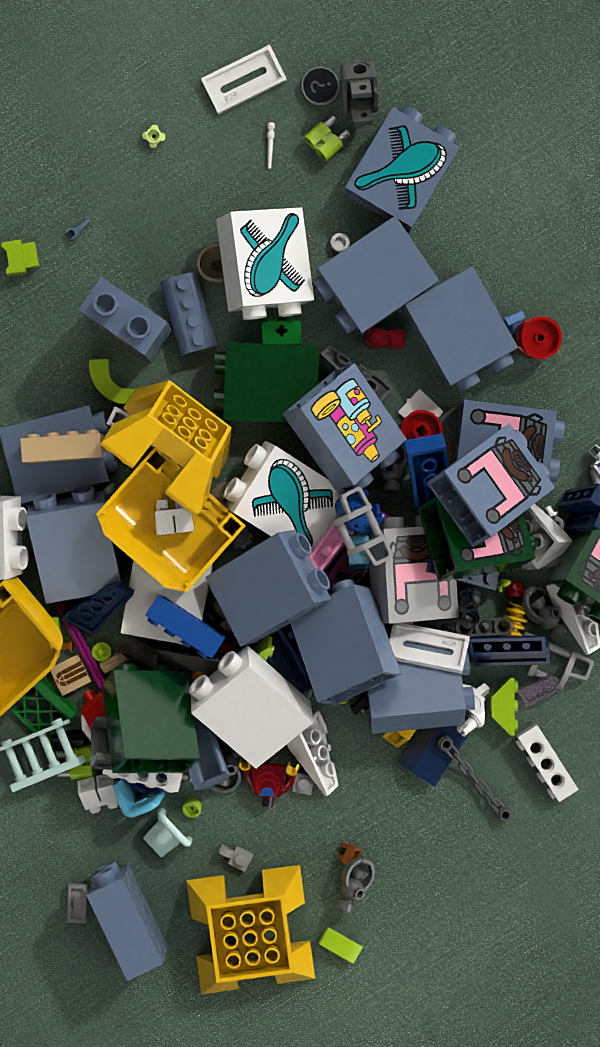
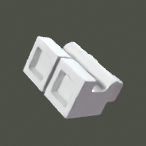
M167 499L157 500L156 511L154 512L155 534L164 535L194 531L192 514L176 501V509L168 510Z
M102 774L96 776V781L94 777L77 781L78 795L85 810L89 809L94 814L98 813L101 810L100 806L107 805L110 809L118 807V801L112 786L115 782L113 778Z

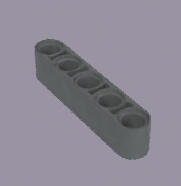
M507 618L480 619L479 623L473 629H470L467 634L462 632L463 625L460 620L424 621L419 625L421 627L430 625L432 629L443 631V627L449 624L451 626V633L470 637L508 636L514 631L513 622ZM467 619L469 622L474 623L473 619ZM487 622L489 624V630L488 632L483 633L481 631V625ZM502 622H507L509 625L506 632L500 630Z
M157 639L152 640L149 644L151 661L154 664L170 665L173 668L210 675L218 670L219 662L229 653V651L217 650L212 658L208 656L205 659L197 653L198 649L193 646L188 648L183 644Z

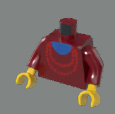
M240 758L239 768L243 771L244 778L249 788L253 790V793L255 795H262L261 805L273 807V798L281 797L283 793H287L295 783L299 764L296 765V768L290 766L291 762H288V764L264 762L258 768H255L249 762H243L242 758Z

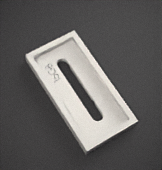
M268 45L201 78V81L217 113L220 114L287 81L271 46ZM262 67L266 68L265 74L226 93L221 92V87Z
M393 623L389 641L396 661L459 674L463 672L470 636L406 623ZM417 642L422 645L450 649L453 651V654L445 655L404 646L403 643Z

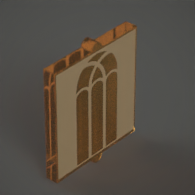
M79 653L56 664L50 671L54 679L53 683L57 685L62 697L93 682L87 671L88 668L84 665Z

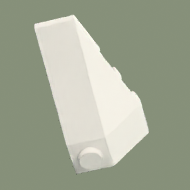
M533 504L525 511L524 519L528 532L534 536L536 542V559L531 562L537 569H540L561 556L573 541L562 527L536 504Z
M553 583L548 584L546 588L552 604L555 608L559 609L562 619L584 653L588 655L600 648L598 624L587 616L590 609L581 602L574 606L563 601L557 596L560 588Z
M316 710L312 712L313 724L291 740L287 746L322 793L328 796L338 786L334 763L330 760L329 751H331V746L327 744L325 735L328 733L327 726L320 711Z

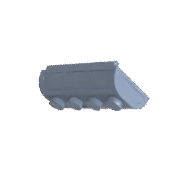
M197 272L161 281L160 285L180 355L185 356L218 347Z
M194 716L200 758L191 767L189 774L194 789L202 790L228 779L230 774L215 733Z

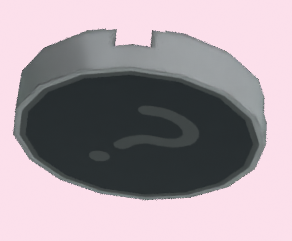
M323 66L310 69L304 75L301 83L305 99L317 106H324L333 102L340 88L337 75L331 69Z

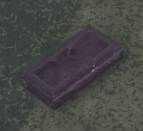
M552 673L518 689V693L526 707L561 691Z

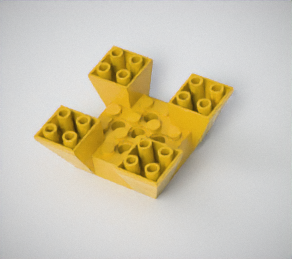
M170 380L136 388L123 407L131 416L114 423L100 445L131 468L136 465L151 444L154 445L158 451L163 452L174 463L181 466L165 493L170 499L178 502L189 513L197 517L209 496L213 476L216 479L218 478L228 459L232 427Z
M300 865L263 869L264 893L227 898L224 875L186 880L191 919L209 925L212 954L196 956L201 994L239 989L238 980L275 975L277 984L315 979L310 940L291 943L287 920L288 913L305 903ZM244 914H251L253 919L245 921L242 916ZM268 930H271L275 933V935L271 938H268L264 935V933ZM253 933L256 937L253 940H248L245 938V935ZM234 936L236 938V941L233 943L227 942L226 937ZM251 952H254L258 955V957L256 959H250L247 955Z

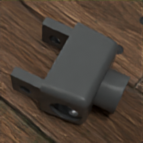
M361 60L344 63L340 67L344 114L352 115L353 126L372 125V113L378 111V83L375 64L372 61ZM357 98H367L365 101L358 102L355 100Z

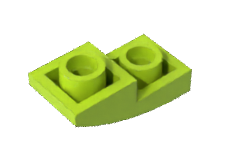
M270 636L263 639L253 648L265 661L268 656H272L274 651L272 637Z
M328 926L318 942L321 946L353 964L363 948Z

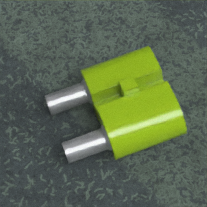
M331 116L325 123L319 122L304 136L306 143L312 149H315L320 158L326 162L343 147L342 142L350 135L348 130L343 131L338 137L330 132L329 127L337 121L334 116Z
M91 745L72 748L73 753L77 757L84 754L86 762L57 774L58 777L70 776L71 780L95 778V768H91ZM56 751L57 758L67 757L65 751Z

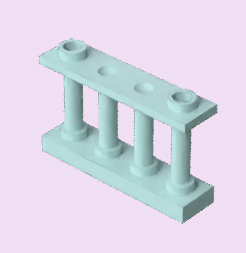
M62 718L52 721V726L14 742L9 739L0 743L2 746L0 751H6L16 776V782L10 785L12 792L86 762L84 754L77 757L73 753L64 731L63 725L70 723L69 719L62 721ZM56 729L67 756L65 758L66 762L61 764L56 760L46 732ZM39 736L50 763L48 765L49 769L44 771L43 768H40L29 739ZM22 743L33 770L32 776L26 777V774L23 775L12 746Z

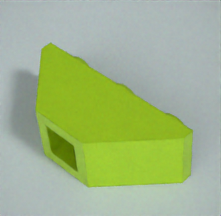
M508 676L489 695L490 715L511 736H515V731H518V720L515 719V712H518V701L515 700V692H518V682L515 681L514 677Z

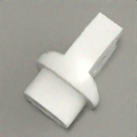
M551 506L544 508V512L556 523H559V526L564 530V522L558 517L559 513L554 512Z

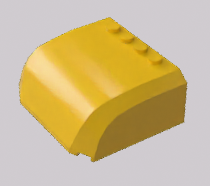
M154 447L101 507L96 516L104 535L165 588L187 593L246 525L209 493L199 515L196 517L192 514L194 531L156 535L154 517L156 501L167 499L168 510L176 509L175 501L170 499L165 491L181 467L174 463L166 454Z
M18 577L10 578L0 583V717L54 668L63 644V637L56 623Z

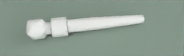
M273 122L267 124L269 129L267 132L268 169H271L273 138L275 136V132H273L275 123Z

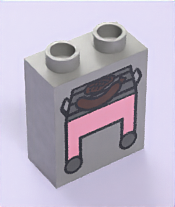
M415 516L416 526L404 527V517L384 518L380 523L381 531L387 537L393 557L377 566L371 565L369 561L370 588L383 623L459 618L457 581L438 582L437 575L426 572L430 550L420 516ZM373 532L367 534L369 540L375 537ZM382 542L369 548L376 561L386 556Z

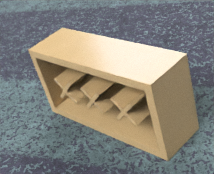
M85 430V434H79L77 431L65 432V436H60L57 432L45 433V437H40L37 434H26V438L20 439L23 463L105 458V449L100 445L104 435L97 430Z

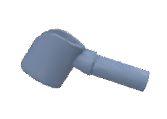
M85 220L76 228L67 229L66 234L73 230L75 235L71 240L77 239L79 232L90 223V220Z

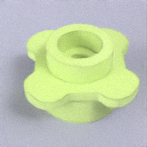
M152 125L142 135L143 139L149 142L151 148H156L160 141L165 140V134L160 132L157 125Z

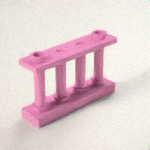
M333 524L309 555L315 568H320L323 572L327 570L345 545L337 527ZM345 525L349 535H353L354 532Z

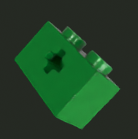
M296 317L285 318V321H277V318H267L266 322H262L263 344L301 345L300 320L296 321ZM279 327H283L285 331L287 330V333H284L282 337L279 333H276Z

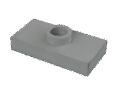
M68 884L67 923H87L88 898L86 895L88 893V884Z

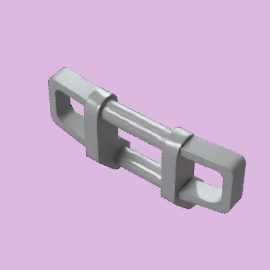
M355 487L341 494L340 500L345 515L332 520V523L337 527L346 545L348 556L350 557L364 551L373 566L391 559L393 553L387 542V537L385 533H382L371 510V503L368 502L362 488ZM357 492L364 505L350 511L346 498L348 495ZM364 513L375 537L358 546H354L344 523ZM382 542L386 556L376 561L369 548Z
M525 632L522 636H533V634ZM549 642L550 651L568 658L560 678L538 670V665H530L526 673L530 677L535 676L554 684L556 688L562 690L569 677L586 681L589 678L594 661L578 654L576 651H569ZM576 658L588 664L584 676L571 673Z

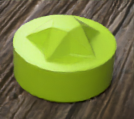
M99 642L92 649V655L98 661L107 660L112 653L110 645L106 642Z
M189 798L184 801L182 812L185 816L195 818L201 813L202 805L199 800Z

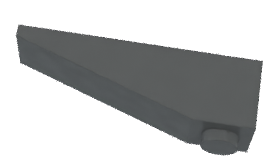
M331 345L319 355L330 374L336 369L353 364L349 356ZM359 364L357 366L379 400L383 402L394 389L381 376L376 373L370 374L365 370V366Z

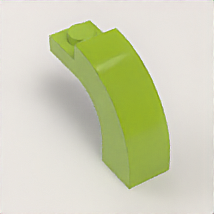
M109 359L89 360L91 379L97 390L109 401L125 406L135 389L121 388L112 381Z

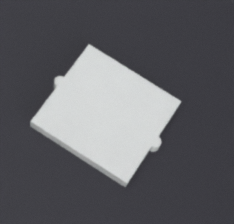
M420 389L410 399H407V403L398 411L403 418L417 410H427L434 413L438 418L444 412ZM420 428L417 430L422 435L424 434V429Z

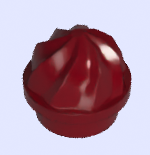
M512 581L505 589L506 597L514 600L522 599V594L524 593L522 584Z

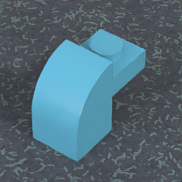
M355 533L349 535L354 546L369 540L367 534ZM364 551L350 557L348 556L349 570L369 568V560Z

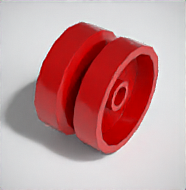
M529 317L517 325L514 332V341L518 346V352L522 356L529 359H546L553 356L559 350L562 343V333L559 325L548 317Z
M417 410L410 413L400 426V430L407 440L443 433L440 419L434 413L427 410ZM420 428L424 429V434L422 436H420L417 432V430Z

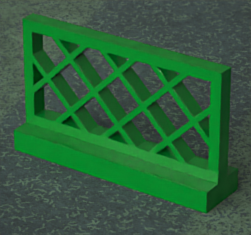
M45 677L34 686L36 696H26L25 694L20 698L23 699L24 709H16L14 705L9 708L33 733L40 731L41 726H52L51 722L54 721V712H60L66 717L65 720H70L79 711ZM27 699H36L37 709H27ZM40 699H47L50 702V709H40ZM50 712L51 722H41V713ZM27 713H37L38 723H31L28 720ZM56 729L51 730V735L57 734Z

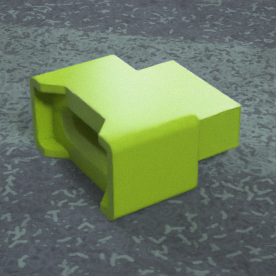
M21 240L1 243L8 257L7 276L27 274V269L40 267L35 242L23 244Z

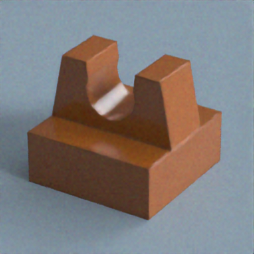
M342 843L341 846L346 849L345 854L338 853L337 857L342 863L347 865L354 858L360 857L363 848L358 845Z

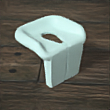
M163 808L158 811V821L143 837L160 857H163L179 843L185 847H189L192 844V837H185L166 817V810Z

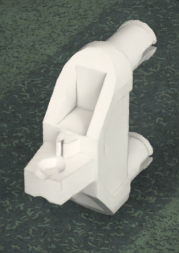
M485 683L477 689L473 687L475 710L466 711L465 715L469 719L465 721V725L457 726L459 733L463 731L461 734L463 737L473 729L481 728L484 725V697L490 690ZM463 684V687H472L470 685Z

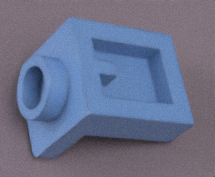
M517 311L502 318L511 335L514 334L517 325L521 324V320L525 318L523 311Z

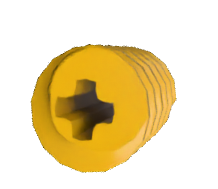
M508 602L512 606V608H506L510 615H504L503 618L511 620L514 624V631L508 636H522L518 631L525 629L521 622H528L524 617L526 615L524 608ZM501 623V624H500L501 626H503V627L505 628L504 630H501V631H502V632H506V631L508 630V628H509L508 623Z

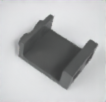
M105 716L96 717L91 724V768L112 770Z

